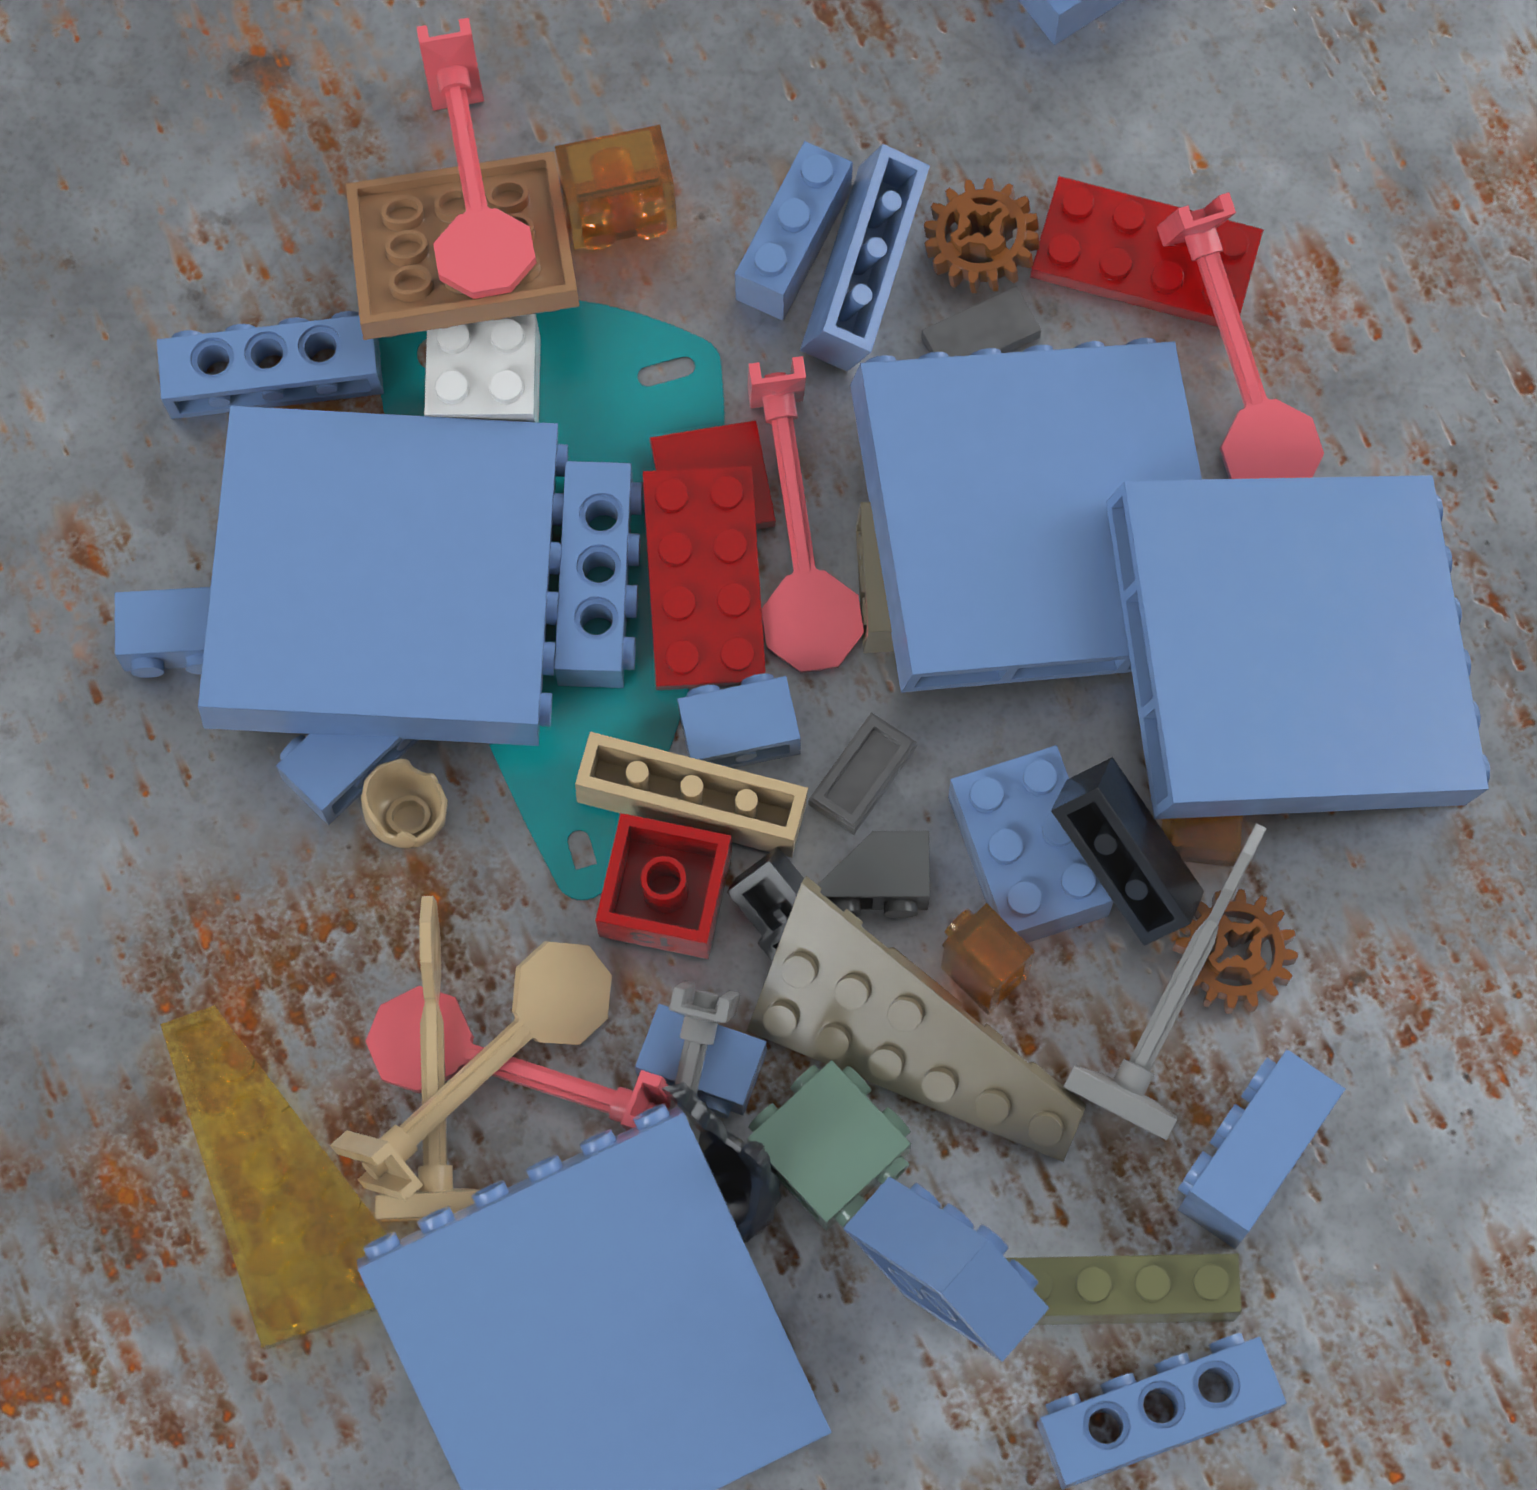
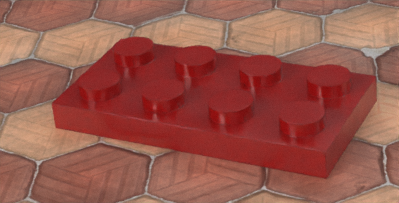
M1058 176L1040 237V247L1036 251L1031 268L1030 278L1218 327L1197 261H1192L1186 242L1163 247L1157 229L1161 222L1181 207ZM1226 220L1216 228L1223 248L1220 256L1239 314H1241L1264 229Z
M752 465L643 471L656 690L690 689L705 685H717L719 687L740 686L741 681L747 677L766 674Z

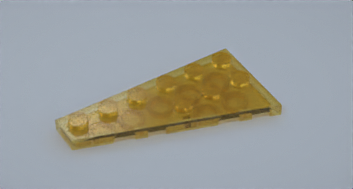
M215 1006L160 1024L261 1347L267 1350L376 1311L377 1309L358 1271L357 1259L366 1256L363 1250L364 1246L387 1235V1233Z

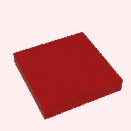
M756 420L650 437L655 471L752 465L756 530L775 527L776 519Z

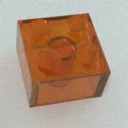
M660 124L555 146L561 193L574 250L584 247L590 250H600L612 246L618 240L637 236L641 239H653L664 235L668 230L677 228L674 180Z

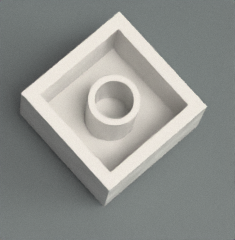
M536 314L427 330L425 416L539 422L540 334Z

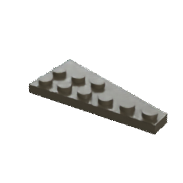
M806 876L799 888L747 1031L825 1064L832 1060L842 1071L847 1066H850L868 1082L1064 1162L1084 1114L1086 1104L1068 1089L1064 1088L1062 1084L1034 1061H1025L1002 1042L1003 1036L987 1023L985 1026L981 1025L961 1008L962 1003L896 948H887L861 926L863 921L847 908L843 912L820 893L822 889L820 886Z

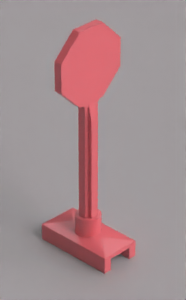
M469 18L458 19L461 32L429 37L427 25L418 26L416 29L432 109L435 111L448 108L466 211L458 215L433 243L438 275L443 283L472 299L511 293L535 266L536 257L530 226L497 208L491 209L487 206L469 104L484 102L470 21Z
M1230 192L1219 195L1202 209L1190 212L1188 205L1178 208L1157 226L1163 247L1186 242L1192 261H1197L1244 403L1243 409L1237 412L1219 448L1229 479L1313 478L1324 455L1313 418L1276 398L1272 400L1267 398L1222 263L1220 252L1223 251L1216 228L1236 213Z
M803 356L792 357L791 373L788 375L785 372H775L765 375V378L761 376L760 363L748 364L747 383L750 409L764 407L766 423L772 425L793 565V573L786 575L761 608L766 648L799 673L839 668L863 636L864 628L859 595L825 570H818L815 567L793 420L798 418L796 402H802L804 399L806 383Z
M417 986L381 1004L365 1041L379 1075L384 1082L419 1094L422 1093L420 1021L425 1003L422 986ZM440 992L439 1007L444 1021L445 1081H447L470 1062L484 1047L473 1044L474 1036L458 1000L454 996ZM511 1057L492 1075L608 1113L610 1120L621 1123L626 1131L636 1127L633 1120L635 1116L661 1104H665L669 1111L671 1099L662 1090V1087L669 1086L662 1076L643 1070L640 1071L634 1090L624 1087L614 1090L515 1057Z

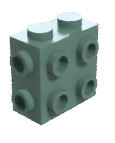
M831 1060L821 1070L816 1065H813L802 1073L790 1087L795 1094L779 1109L772 1103L762 1110L749 1124L748 1128L753 1133L747 1138V1143L757 1141L763 1144L765 1151L770 1156L771 1168L776 1171L775 1176L825 1231L836 1222L844 1228L866 1203L863 1197L877 1183L882 1185L889 1176L897 1180L910 1166L904 1158L910 1153L911 1143L906 1138L911 1131L904 1121L889 1107L881 1112L866 1097L871 1092V1089L863 1078L850 1066H847L842 1071Z

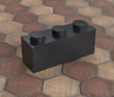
M1111 757L1067 779L1051 812L1141 943L1145 946L1190 925L1204 890L1115 759Z

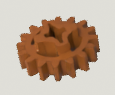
M993 178L986 179L983 189H975L970 179L965 180L964 193L958 195L956 191L948 188L945 190L948 204L946 206L939 203L931 205L934 220L924 222L925 236L929 239L924 242L928 258H934L933 266L937 275L949 271L950 286L956 288L963 280H968L971 293H977L981 282H988L992 291L997 292L999 291L1000 278L1005 276L1015 284L1019 281L1016 267L1019 265L1023 268L1031 269L1033 266L1032 253L1030 251L1039 250L1040 247L1039 234L1035 232L1039 230L1037 213H1029L1031 210L1027 196L1020 197L1014 201V187L1009 183L999 192L994 189ZM955 222L958 225V229L950 234L951 241L947 243L948 232ZM1017 228L1016 239L1012 247L1008 249L1006 242L1013 237L1012 231Z
M1238 889L1233 902H1229L1219 922L1215 944L1190 991L1192 993L1202 988L1206 992L1203 1006L1208 1008L1218 998L1224 1000L1226 1014H1232L1237 1001H1243L1249 1013L1254 1012L1258 1007V995L1272 1003L1279 994L1273 982L1287 986L1293 975L1282 966L1293 965L1298 958V952L1285 948L1287 944L1293 941L1296 933L1294 929L1280 930L1278 927L1285 915L1282 909L1270 915L1264 911L1267 897L1260 896L1252 905L1246 903L1245 890ZM1221 890L1214 893L1211 908L1200 901L1194 915L1197 921L1193 919L1190 925L1179 929L1188 937L1176 938L1173 943V951L1184 954L1193 934L1209 917ZM1228 917L1242 918L1251 923L1231 922ZM1251 940L1243 957L1235 955L1232 958L1227 957L1219 963L1227 945L1235 948L1238 945L1243 946ZM1267 940L1270 943L1272 952L1269 971L1265 967L1267 963L1261 957V947ZM1219 980H1237L1242 986L1227 985L1219 982Z

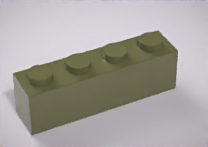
M1238 1253L1006 1258L1008 1261L1013 1259L1020 1263L1038 1281L1033 1290L1049 1309L1035 1325L1231 1322L1242 1313Z

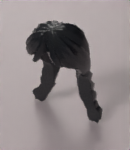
M684 1082L662 1087L664 1093L675 1102L700 1131L698 1140L700 1149L743 1242L748 1243L754 1236L762 1233L766 1226L770 1225L774 1219L775 1207L781 1201L782 1196L779 1191L781 1181L775 1176L776 1171L771 1168L770 1156L765 1151L761 1142L750 1141L745 1144L742 1139L728 1132L721 1119Z

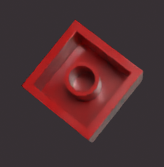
M620 813L595 920L599 937L709 959L732 857L731 835Z

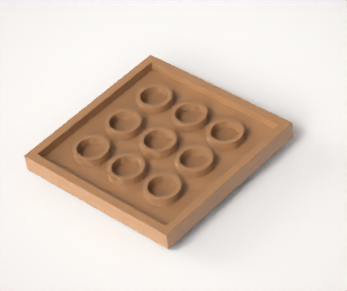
M555 151L479 163L488 208H497L530 226L536 264L511 293L472 299L440 281L433 243L453 220L466 211L458 166L347 183L346 191L363 339L393 337L413 332L444 329L451 326L501 320L508 317L546 311L552 312L580 306Z

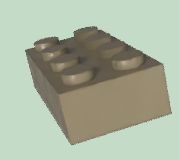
M861 502L855 526L860 609L864 628L862 636L863 653L894 652L891 635L892 629L871 503Z

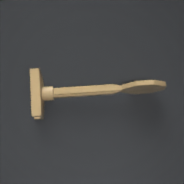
M422 896L419 919L420 967L425 1000L420 1021L422 1105L445 1085L444 1021L439 1007L441 936L437 901L434 896ZM446 1118L423 1139V1166H418V1179L423 1186L407 1201L385 1194L375 1195V1218L377 1220L381 1219V1222L419 1221L426 1215L444 1207L450 1206L454 1214L475 1204L472 1195L479 1191L478 1189H453V1165H447Z
M544 941L516 967L512 1012L515 1018L509 1026L400 1126L393 1125L379 1139L346 1130L330 1145L331 1148L338 1155L362 1161L366 1172L357 1180L365 1189L407 1201L423 1186L405 1163L418 1151L416 1145L531 1039L542 1043L582 1044L608 1019L611 973L589 945Z

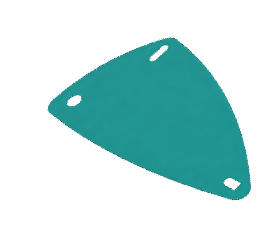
M579 300L580 306L534 313L536 314L540 334L539 422L558 423V444L568 445V461L631 463L633 482L643 483V471H655L650 437L725 425L721 359L717 349L706 339L640 313ZM427 330L379 338L384 394H381L384 414L425 416L426 368L419 363L417 351L420 344L427 339ZM680 357H689L695 364L692 374L653 386H644L638 380L639 371L651 365ZM556 477L555 493H564L565 477ZM644 495L642 515H632L631 533L640 534V565L629 566V585H638L637 618H627L626 637H635L636 655L635 669L624 670V688L558 686L554 669V676L543 675L542 693H552L551 726H540L539 746L489 743L523 820L557 886L565 895L575 900H589L602 893L620 818V813L577 802L575 782L590 732L669 752L680 721L677 699L687 697V693L690 690H656ZM602 515L594 518L589 526L597 531H605L612 528L617 521L610 516ZM553 525L552 542H561L562 526ZM595 567L588 572L586 578L592 582L602 583L609 580L614 572L607 567ZM550 575V592H559V575ZM594 618L585 624L583 630L592 635H600L607 632L612 624L606 619ZM547 625L546 642H555L556 644L557 625ZM580 830L588 834L597 864L576 870L569 849L568 838L572 832Z

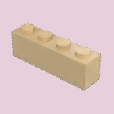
M594 732L589 734L575 782L578 803L617 813L731 835L733 843L771 852L776 847H779L787 857L791 858L805 812L808 788Z

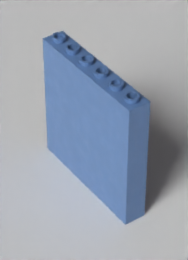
M1139 338L1128 342L1126 345L1105 346L1100 341H1090L1079 344L1075 348L1053 350V347L1050 345H1035L1022 352L1001 353L999 349L986 348L975 351L968 356L949 357L945 352H931L920 356L918 359L896 360L893 356L883 355L870 358L865 363H860L850 388L868 497L871 503L901 693L1132 672L1106 501L1124 481L1202 480L1175 341L1156 343V340L1153 338Z
M230 406L198 701L203 728L299 734L398 736L400 739L539 746L540 726L550 727L552 714V693H542L543 675L554 676L556 644L555 642H546L547 625H557L559 592L549 591L550 575H560L561 542H552L553 525L562 526L564 493H555L556 477H565V463L568 461V445L558 444V423Z
M1433 475L1124 481L1106 501L1154 819L1467 805L1489 789L1490 764L1486 755L1482 753L1479 736L1481 715L1479 707L1472 697L1469 680L1471 659L1468 651L1463 647L1460 630L1462 609L1458 598L1454 597L1450 575L1452 570V554L1444 541L1441 525L1443 504L1440 496L1436 494Z
M665 1104L652 1107L633 1118L636 1125L635 1128L629 1129L617 1136H614L612 1129L600 1132L579 1144L583 1152L561 1162L558 1155L543 1159L527 1168L526 1172L529 1178L508 1188L504 1181L493 1183L472 1195L475 1203L454 1214L450 1206L441 1208L426 1215L417 1222L420 1230L401 1239H398L396 1233L393 1232L363 1247L366 1256L357 1259L358 1271L461 1490H717L832 1433L688 1120L679 1107L669 1111Z

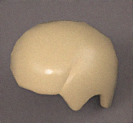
M396 759L377 765L365 778L361 795V807L365 823L374 836L394 847L409 849L431 842L445 826L448 800L434 773H425L414 768L407 759Z

